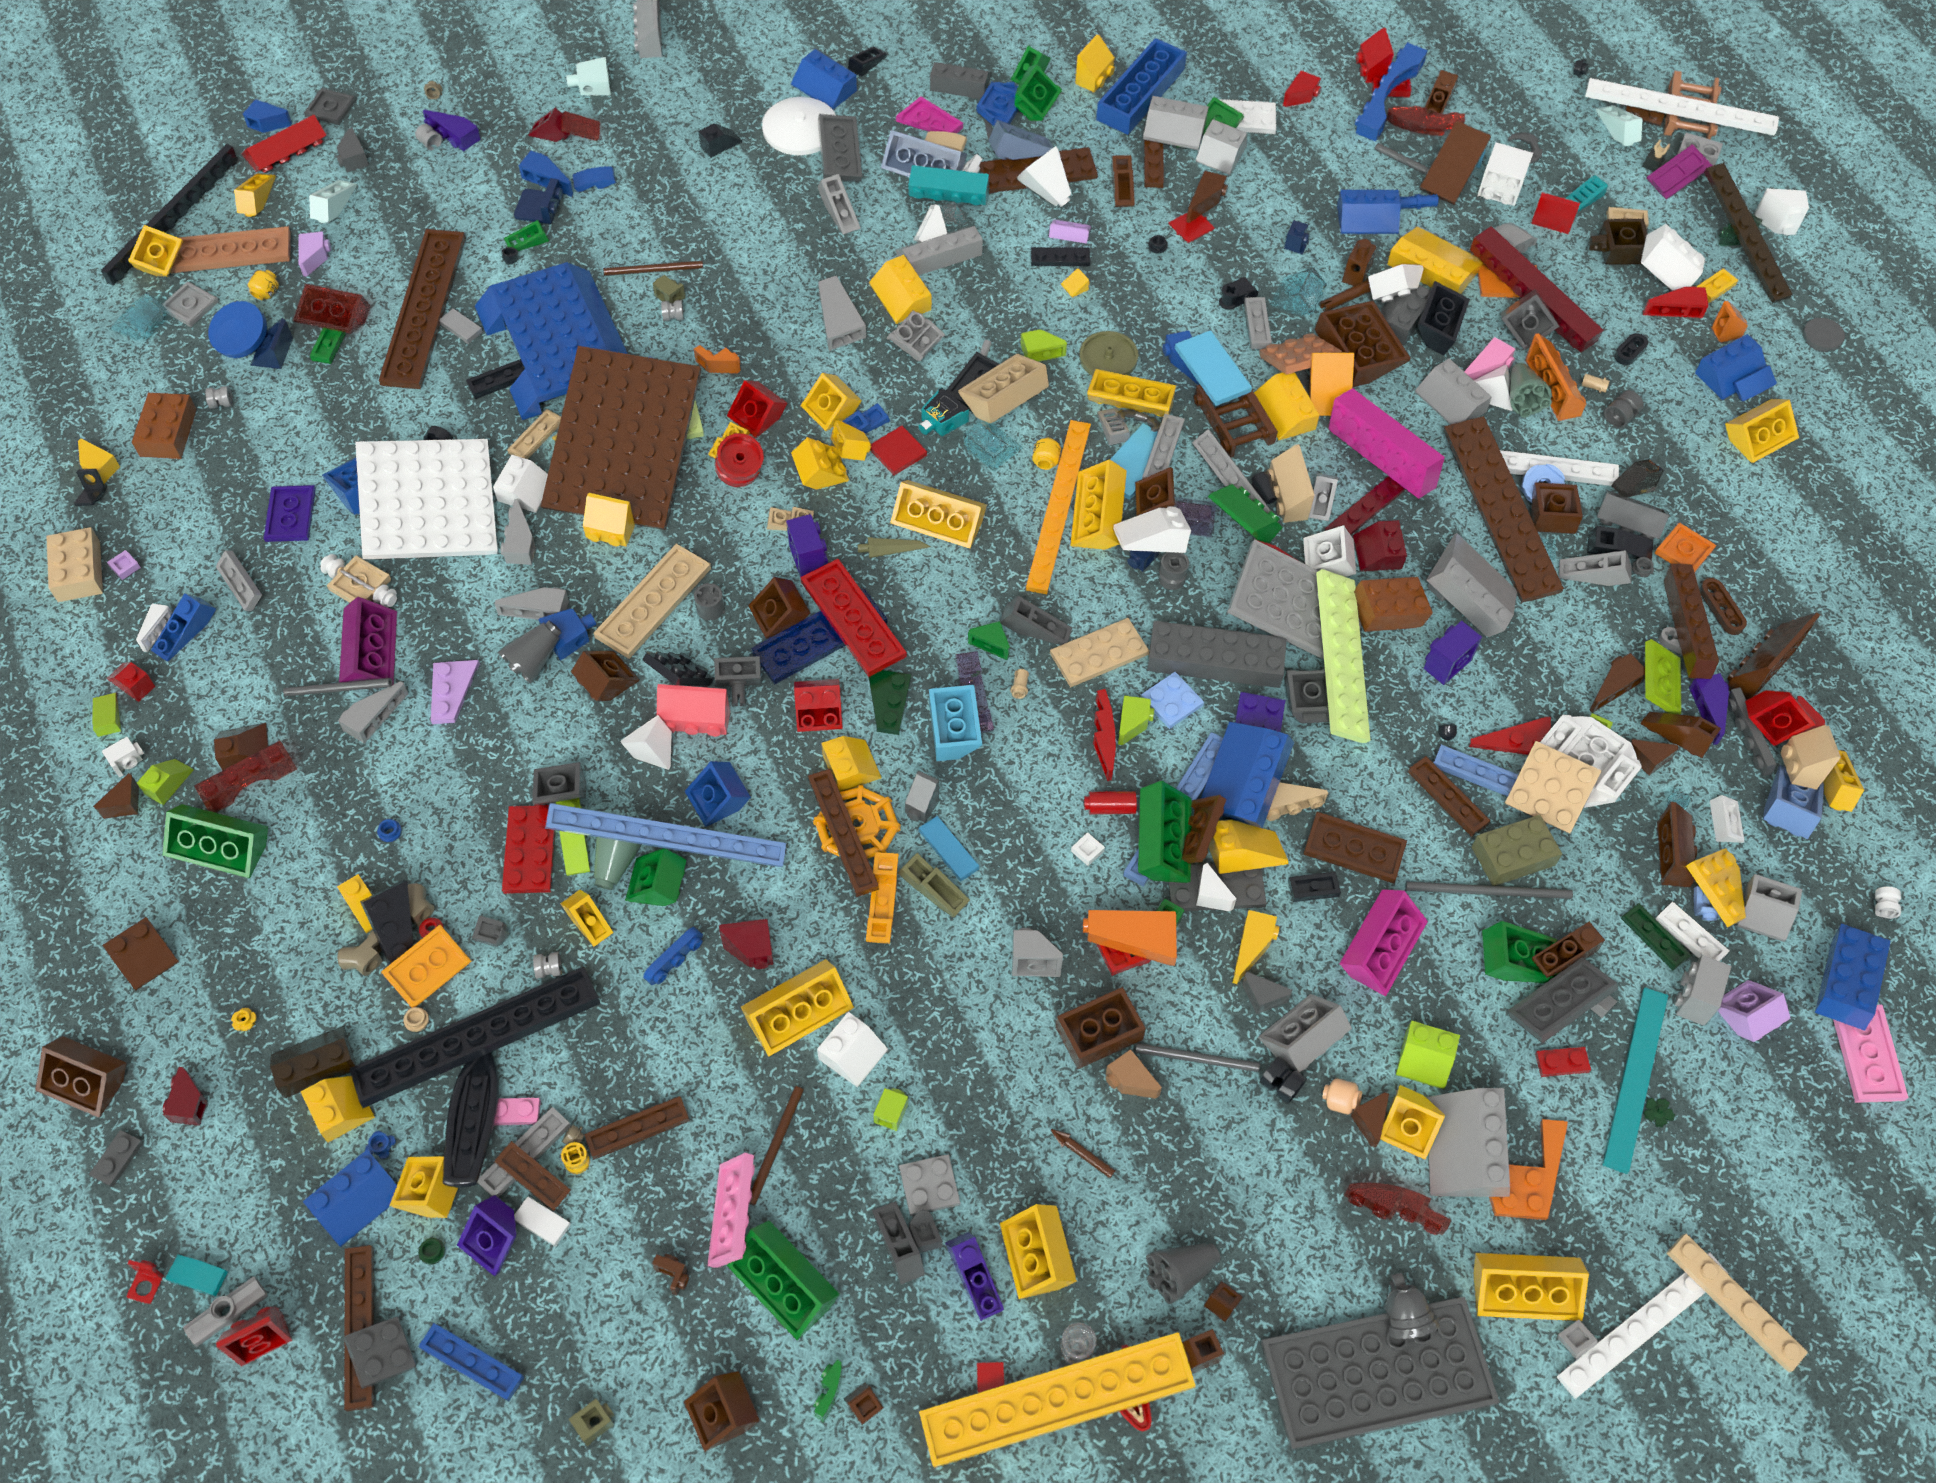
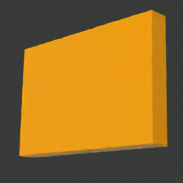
M1353 352L1311 353L1309 398L1318 411L1319 416H1331L1335 398L1352 389Z
M439 925L381 971V973L411 1008H415L472 961L445 929Z

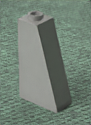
M833 276L819 281V297L829 351L866 338V325L838 277Z

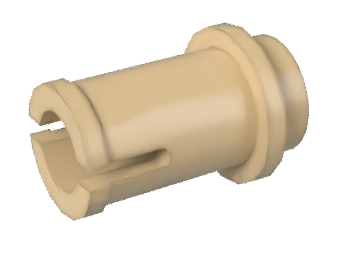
M1585 374L1581 386L1598 390L1599 393H1606L1610 381L1606 380L1605 377L1601 379Z
M1018 669L1014 673V684L1011 686L1010 691L1014 698L1023 699L1028 694L1027 681L1029 672L1024 669Z

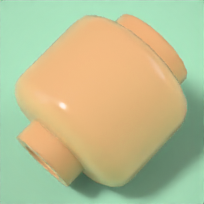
M1336 1078L1330 1085H1325L1323 1099L1326 1100L1327 1107L1330 1110L1351 1114L1361 1104L1362 1091L1359 1090L1356 1083Z

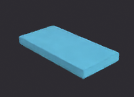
M1211 330L1175 344V350L1215 406L1252 391L1250 383Z
M1144 423L1110 459L1127 470L1124 497L1128 500L1136 494L1135 482L1142 480L1158 431H1151L1152 428Z

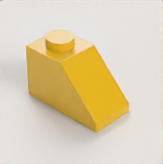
M835 420L830 439L840 457L865 461L866 454L869 453L871 443L866 434L840 420Z
M83 439L78 441L79 460L82 469H97L103 483H105L120 468L116 458L111 453ZM85 475L89 481L93 483L96 481L93 476Z
M359 874L337 886L364 931L368 933L373 929L360 901L372 896Z
M578 890L560 903L571 921L593 947L614 933L591 897L582 890Z

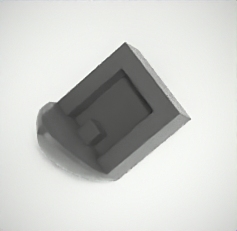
M479 915L471 940L498 947L507 940L509 936L508 927L505 922Z
M921 1209L913 1216L909 1224V1231L919 1253L942 1248L943 1241L932 1214L927 1210Z

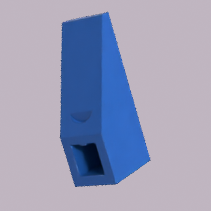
M184 593L151 651L164 660L169 661L209 623L216 608L201 598Z

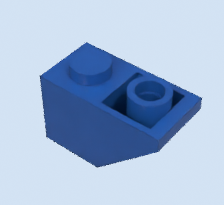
M257 99L243 113L247 126L263 133L292 125L288 110Z

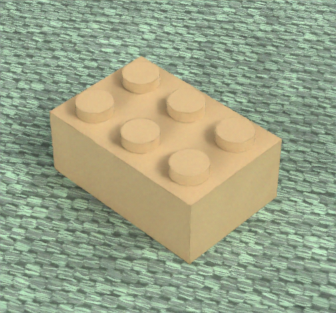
M89 527L46 536L48 586L57 602L103 594L100 541L93 529Z

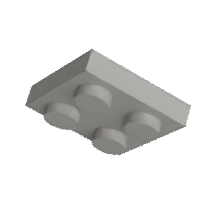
M949 1154L899 1165L910 1217L914 1216L921 1209L933 1212L960 1205Z

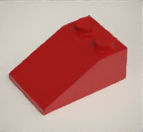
M274 1306L259 1310L256 1316L248 1320H240L232 1324L231 1328L224 1331L219 1337L216 1346L242 1367L289 1343L293 1339L283 1313Z

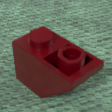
M178 1067L176 1075L171 1079L169 1097L163 1104V1115L171 1123L200 1126L208 1102L184 1067Z

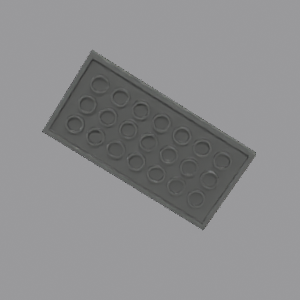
M1465 1297L1429 1304V1307L1432 1308L1434 1314L1439 1319L1440 1327L1436 1331L1422 1337L1409 1339L1390 1337L1389 1327H1391L1388 1313L1262 1340L1260 1343L1290 1450L1498 1405L1500 1401Z

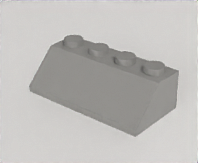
M636 0L633 3L634 14H637L634 15V25L637 26L634 27L635 39H638L634 40L635 51L639 52L640 58L662 57L659 0Z
M969 226L926 241L895 249L898 257L905 255L919 276L981 256L983 239L975 226Z

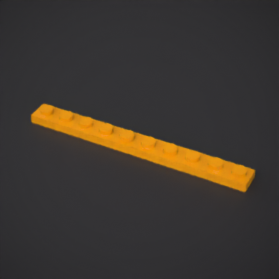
M1070 420L1027 581L1026 591L1046 595L1048 593L1078 472L1090 432L1091 424Z

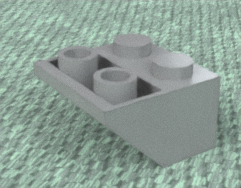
M1754 874L1746 884L1743 893L1746 918L1738 922L1737 927L1785 942L1798 913L1803 889Z

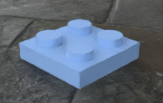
M1176 672L1148 689L1140 697L1151 699L1150 708H1154V713L1169 729L1204 706V701Z

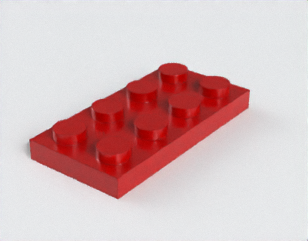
M549 805L509 806L502 883L503 894L551 892L555 830L545 828Z

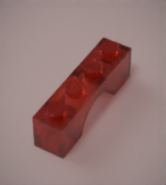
M278 741L194 785L206 808L211 812L217 813L232 805L237 794L249 784L265 779L277 781L294 772L297 768L282 742Z

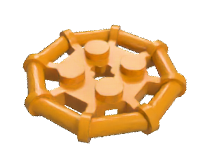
M864 785L840 792L843 801L857 797V800L844 804L852 823L855 819L863 822L860 827L854 826L861 845L871 843L874 846L864 850L867 859L874 857L875 852L887 853L888 846L896 833L901 829V824L898 823L891 804L892 799L866 789ZM864 797L877 804L869 806L862 799ZM884 810L887 821H881L879 811ZM820 811L814 817L813 824L816 825L822 843L821 849L824 852L828 851L839 856L832 837L829 838L826 822ZM881 829H886L887 832L881 842L876 839Z

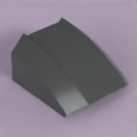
M1325 669L1287 671L1284 680L1292 715L1300 723L1329 722Z

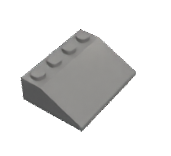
M1458 533L1454 534L1427 581L1485 636L1491 637L1505 631L1514 615L1517 590Z
M1476 1088L1426 1097L1445 1114V1118L1429 1151L1430 1196L1510 1197L1504 1088Z

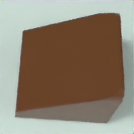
M1221 1281L1206 1301L1204 1307L1226 1322L1243 1297Z
M865 1382L844 1398V1401L861 1425L884 1409L871 1387Z

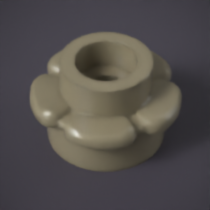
M429 81L428 84L424 85L425 95L429 99H438L442 95V86L435 81Z
M572 1124L561 1142L566 1145L573 1142L580 1143L584 1137V1134L581 1132L583 1127H577Z

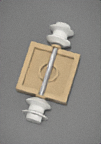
M330 554L322 559L321 572L333 578L327 585L329 591L349 603L358 596L369 601L373 600L374 603L387 608L392 607L396 603V591L389 589L387 586L391 581L390 575L358 556H355L346 566L344 560L341 558L337 559L335 554Z

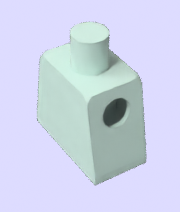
M606 57L578 63L576 65L577 74L566 75L568 87L579 86L581 95H611Z

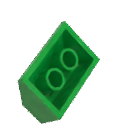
M1231 484L1208 496L1219 508L1258 541L1269 544L1283 528L1278 523L1280 518L1272 511L1266 513L1263 510L1265 506L1256 498L1254 501L1248 498L1250 493L1242 486L1238 489Z

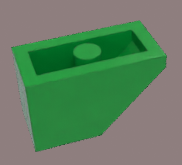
M1027 46L1011 80L1019 85L1029 66L1036 64L1045 72L1051 57L1031 46Z

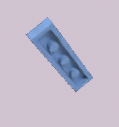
M1443 745L1440 746L1434 764L1441 771L1505 796L1509 795L1518 777L1516 773Z

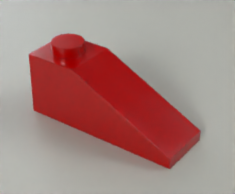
M1686 286L1649 299L1643 310V315L1703 318L1709 306L1706 287Z

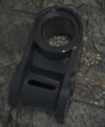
M1242 277L1234 282L1223 285V295L1219 299V305L1226 310L1234 309L1243 305L1245 298L1257 297L1258 291L1246 277Z

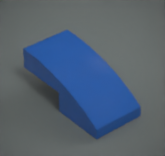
M612 166L590 168L572 174L574 188L577 192L584 191L593 186L603 189L616 183Z
M1770 365L1762 367L1748 376L1733 382L1740 401H1745L1777 384Z
M877 403L864 413L858 410L842 422L867 433L890 422V419Z

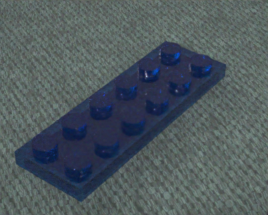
M862 588V592L887 624V617L868 592ZM819 611L752 647L751 653L754 657L760 656V666L775 685L846 645L822 611Z

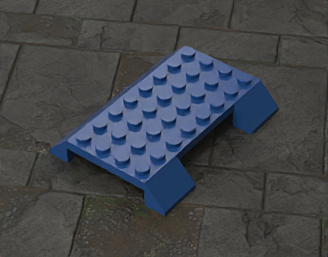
M568 262L490 285L475 305L487 336L504 331L507 327L524 366V371L510 387L511 395L522 420L542 414L540 402L567 394L578 346L628 354L590 271Z

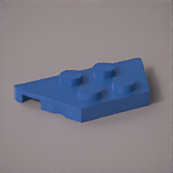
M991 82L978 102L976 111L993 126H995L997 120L1010 124L1019 110L1015 107V94L1018 86H1015V82Z

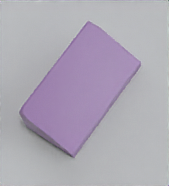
M1054 219L1050 224L1049 237L1087 244L1091 226Z

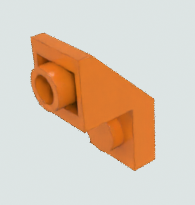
M701 345L694 348L695 361L708 373H739L741 371L740 358L726 347L715 355L710 350L704 349Z

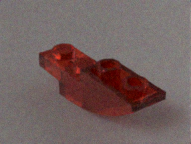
M1394 106L1388 108L1386 121L1399 128L1433 136H1444L1445 130L1452 129L1456 120L1461 123L1465 122V114H1459L1458 112H1451L1449 114L1434 112L1427 114V107L1412 106L1410 108Z
M1382 1183L1349 1184L1344 1194L1351 1204L1371 1209L1372 1214L1380 1219L1388 1218L1391 1220L1394 1214L1398 1212L1403 1220L1410 1223L1415 1221L1423 1225L1424 1230L1433 1235L1440 1234L1443 1236L1451 1222V1219L1428 1208L1431 1198L1403 1187Z

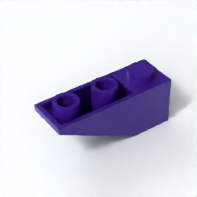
M423 110L424 123L429 124L442 136V139L446 138L454 148L458 147L464 152L481 140L478 127L465 117Z
M966 1232L945 1242L952 1262L980 1321L1003 1311V1305L975 1236L970 1232Z

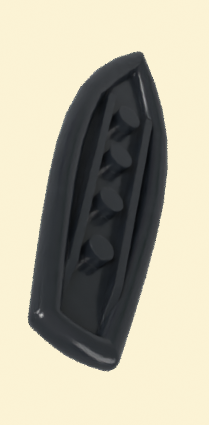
M492 1052L465 1063L455 1082L448 1108L443 1162V1184L445 1186L463 1188L474 1186L478 1183L491 1139L499 1099V1075Z

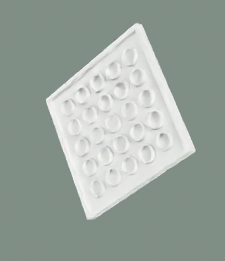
M488 439L355 442L363 559L497 554Z

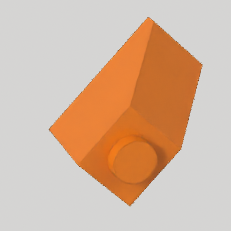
M1724 301L1711 328L1719 342H1725L1743 337L1748 325L1740 311L1729 301Z

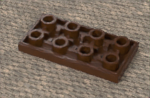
M1456 120L1421 184L1420 190L1431 195L1437 194L1438 198L1455 205L1486 149L1491 135Z

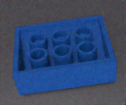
M1229 722L1201 798L1221 795L1227 799L1222 816L1263 829L1294 741L1289 735L1271 729Z

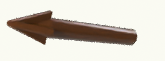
M1051 1129V1132L1062 1148L1066 1146L1108 1178L1113 1176L1116 1170L1070 1137L1071 1134Z

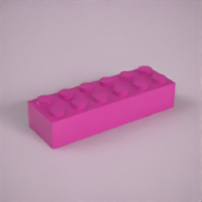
M1352 388L1335 398L1328 430L1418 499L1437 487L1445 459L1442 454Z

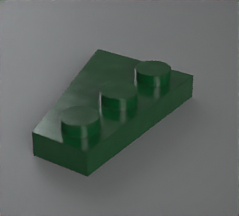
M881 670L868 677L877 732L899 735L911 682V674Z

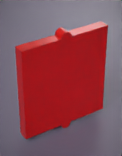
M1187 213L1168 222L1176 231V234L1180 235L1187 243L1215 229L1207 221V217L1202 215L1191 223L1186 222Z

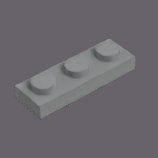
M1265 297L1245 298L1244 307L1250 348L1264 349L1267 345L1272 344Z
M225 550L216 568L243 609L251 611L255 608L262 594L234 552Z

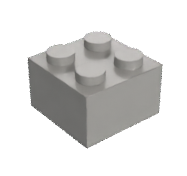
M1704 955L1697 962L1693 961L1689 971L1684 972L1680 981V985L1684 987L1682 992L1677 994L1674 1005L1678 1007L1676 1015L1705 1026L1721 1006L1731 966Z

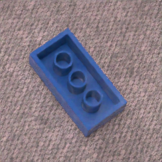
M1841 924L1831 942L1815 1013L1865 1031L1876 1013L1891 941Z

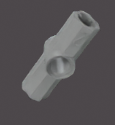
M254 1276L227 1296L216 1298L211 1303L209 1309L183 1326L184 1331L192 1343L198 1347L224 1327L231 1326L239 1321L242 1314L268 1297L267 1292ZM231 1306L229 1313L221 1317L223 1309Z

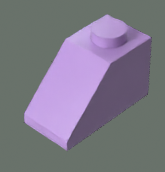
M323 232L299 234V266L303 276H308L328 259L331 245L329 239H325Z

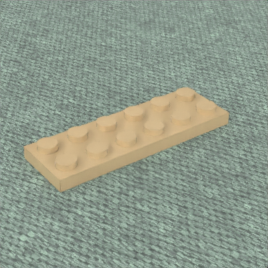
M675 544L593 633L594 637L630 659L711 570V564L680 545Z

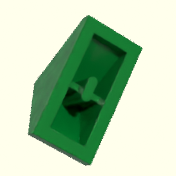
M1000 621L972 628L968 631V644L1008 660L1010 646Z

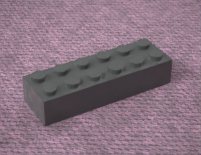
M1154 621L1147 671L1166 674L1176 672L1182 676L1280 688L1284 676L1287 639L1278 636Z

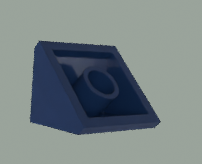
M281 318L267 330L263 342L255 351L251 366L282 368L293 340L285 319Z

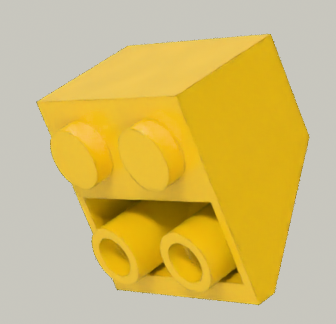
M807 437L791 452L803 485L817 490L849 481L846 468L836 447Z

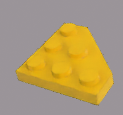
M1725 848L1695 860L1686 866L1727 927L1746 918L1740 868L1732 853L1728 852Z

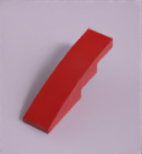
M1106 689L1098 690L1096 694V704L1099 711L1095 712L1094 723L1098 732L1094 733L1093 745L1106 779L1111 781L1116 751L1115 725Z

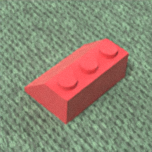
M658 684L657 715L660 716L672 733L675 731L685 732L689 735L707 733L714 737L720 736V734L727 735L730 716L727 690Z

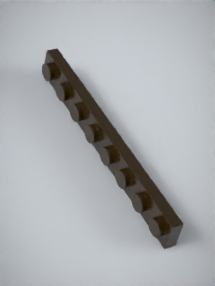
M1725 163L1707 167L1704 173L1768 298L1772 303L1790 298L1793 294Z

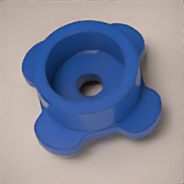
M375 1131L369 1138L365 1151L368 1149L371 1154L378 1155L380 1159H386L389 1156L391 1146L396 1143V1139L392 1135L387 1136L381 1131Z

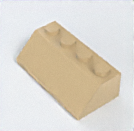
M1016 354L961 388L959 394L976 418L991 424L1049 387L1046 365Z

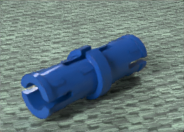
M1415 194L1414 196L1400 197V209L1416 208L1418 210L1424 207H1437L1438 196L1437 194Z

